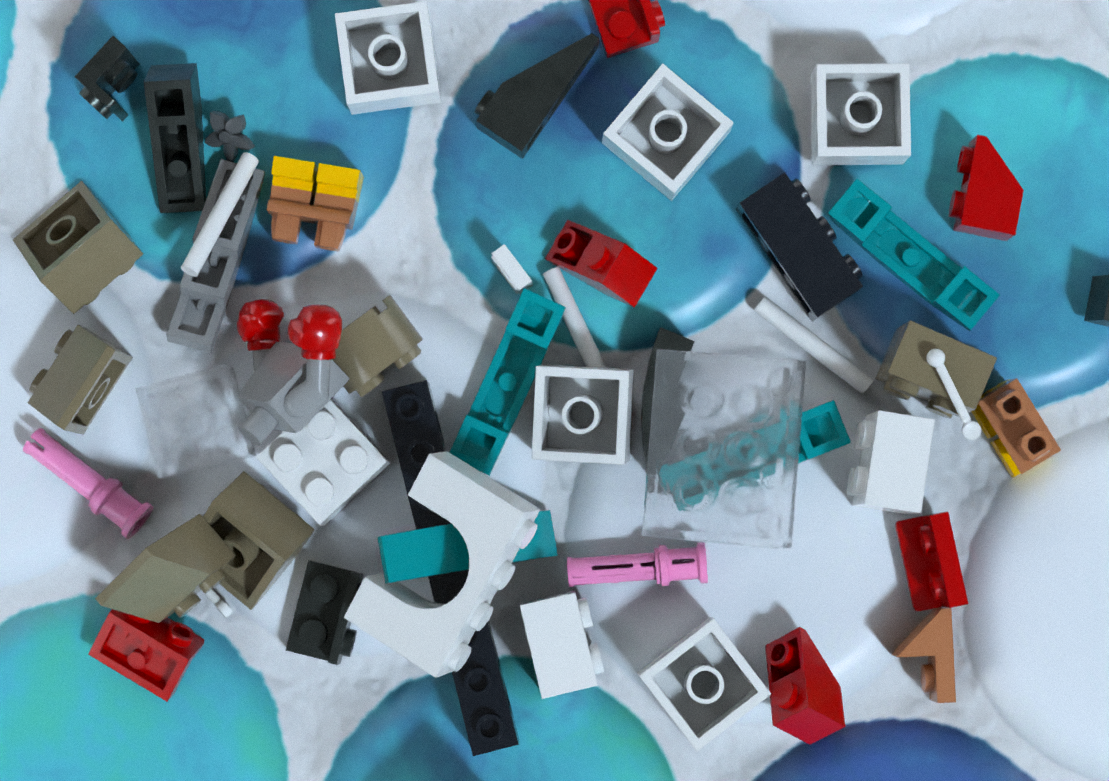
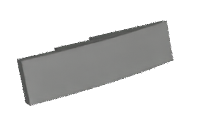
M223 159L220 160L192 238L193 244L237 163ZM255 168L198 276L193 277L184 272L179 286L181 294L166 333L168 342L212 353L241 264L264 181L265 171Z

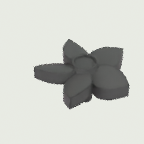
M214 110L210 113V124L214 132L209 134L204 143L211 147L223 145L227 161H235L238 155V148L250 150L255 147L253 142L246 135L242 134L246 127L244 114L230 119L225 113Z

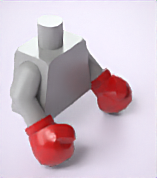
M269 299L254 300L244 303L240 309L237 329L242 340L248 342V351H253L254 373L239 393V401L251 413L238 429L253 444L260 446L274 429L291 433L301 431L350 379L332 360L336 358V349L339 346L342 333L341 316L333 307L322 304L303 307L297 318L291 319L288 325L287 334L292 343L279 341V325L284 317L282 307Z

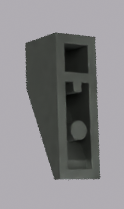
M591 33L506 80L495 93L488 90L474 112L479 115L476 120L477 129L523 159L599 48V38Z
M197 63L151 65L144 80V89L160 213L202 211L206 202L202 105Z

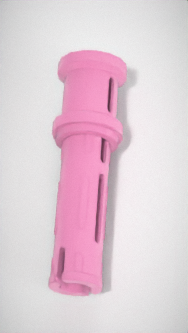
M39 428L30 436L45 449H42L35 442L26 441L23 452L32 456L79 494L90 501L88 506L91 508V512L95 515H105L122 529L121 534L126 539L131 538L140 530L153 511L151 504L148 502L142 504L122 489L123 483L117 478L105 479L48 435L43 428Z
M699 542L693 548L668 549L666 545H659V548H654V553L582 558L567 557L569 587H574V585L656 580L657 584H661V586H669L670 581L698 579L700 583H708L705 542Z

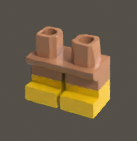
M274 156L271 172L273 175L271 195L267 204V211L272 216V239L276 242L298 245L301 222L318 224L314 246L324 250L339 252L346 235V229L353 230L364 180L361 170L319 163V167H317L315 162Z
M1017 378L1005 380L983 393L976 410L971 411L987 438L998 435L999 438L990 443L1011 478L1020 473L1023 474L1061 451Z

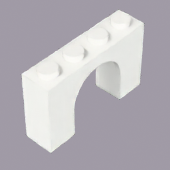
M448 451L430 453L408 496L448 520L464 538L469 553V572L463 588L450 602L446 604L435 603L421 597L400 582L385 584L384 573L364 577L344 616L345 619L435 678L453 671L457 672L466 663L472 650L468 644L474 632L480 631L490 619L493 606L489 604L497 589L502 590L512 578L515 566L511 563L519 548L524 549L534 537L537 530V524L534 523V520L540 511L538 507Z

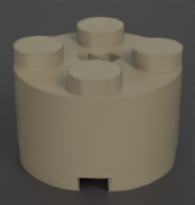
M391 295L382 300L387 306L384 311L380 312L374 306L342 330L339 346L336 349V358L332 360L350 378L343 386L348 394L356 390L360 397H363L383 382L385 378L381 371L394 363L398 369H401L421 354V349L417 344L423 340L422 336Z

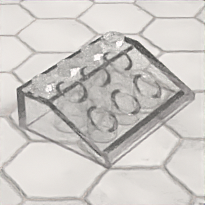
M656 350L642 536L770 549L792 547L806 361L789 358Z

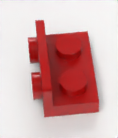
M588 0L607 58L659 42V28L665 26V20L658 0L652 2L650 0Z
M938 512L897 521L895 528L913 609L915 611H924L938 607L952 608L968 604L949 513Z
M112 609L103 623L88 655L168 702L174 695L192 659L201 650L205 640L196 635L187 625L175 622L168 617L157 623Z

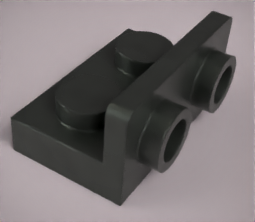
M112 36L75 75V78L84 86L79 94L106 119L114 113L123 122L128 114L110 96L115 91L122 93L133 83L138 74L134 70L140 65L139 62L120 41Z
M308 560L286 651L326 660L334 665L341 663L342 656H351L357 630L350 629L351 622L345 619L344 616L361 585L363 573Z

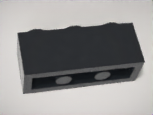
M784 172L741 201L736 211L813 322L859 291L863 285L858 279L863 277V274L855 260L849 254L842 256L834 245L833 241L837 239V236L829 222L823 216L816 218L808 207L807 203L811 201V198L803 184L797 178L791 181Z

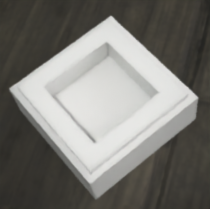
M505 244L491 253L492 262L516 294L519 293L521 295L524 288L528 290L533 286L531 278Z

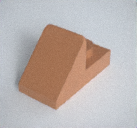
M933 608L892 652V656H928V664H922L921 666L923 692H929L930 700L936 703L956 702L952 608Z

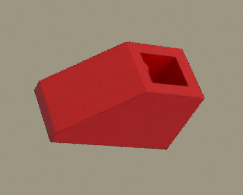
M977 135L969 142V147L962 146L957 173L963 174L960 191L954 190L952 194L949 217L955 218L953 231L1007 241L1016 235L1024 190L987 136Z
M570 220L566 221L545 257L553 265L559 266L560 269L591 287L634 308L657 270L656 266L627 244Z
M798 627L765 645L773 726L808 744H812L844 728L845 718L841 686L807 631Z

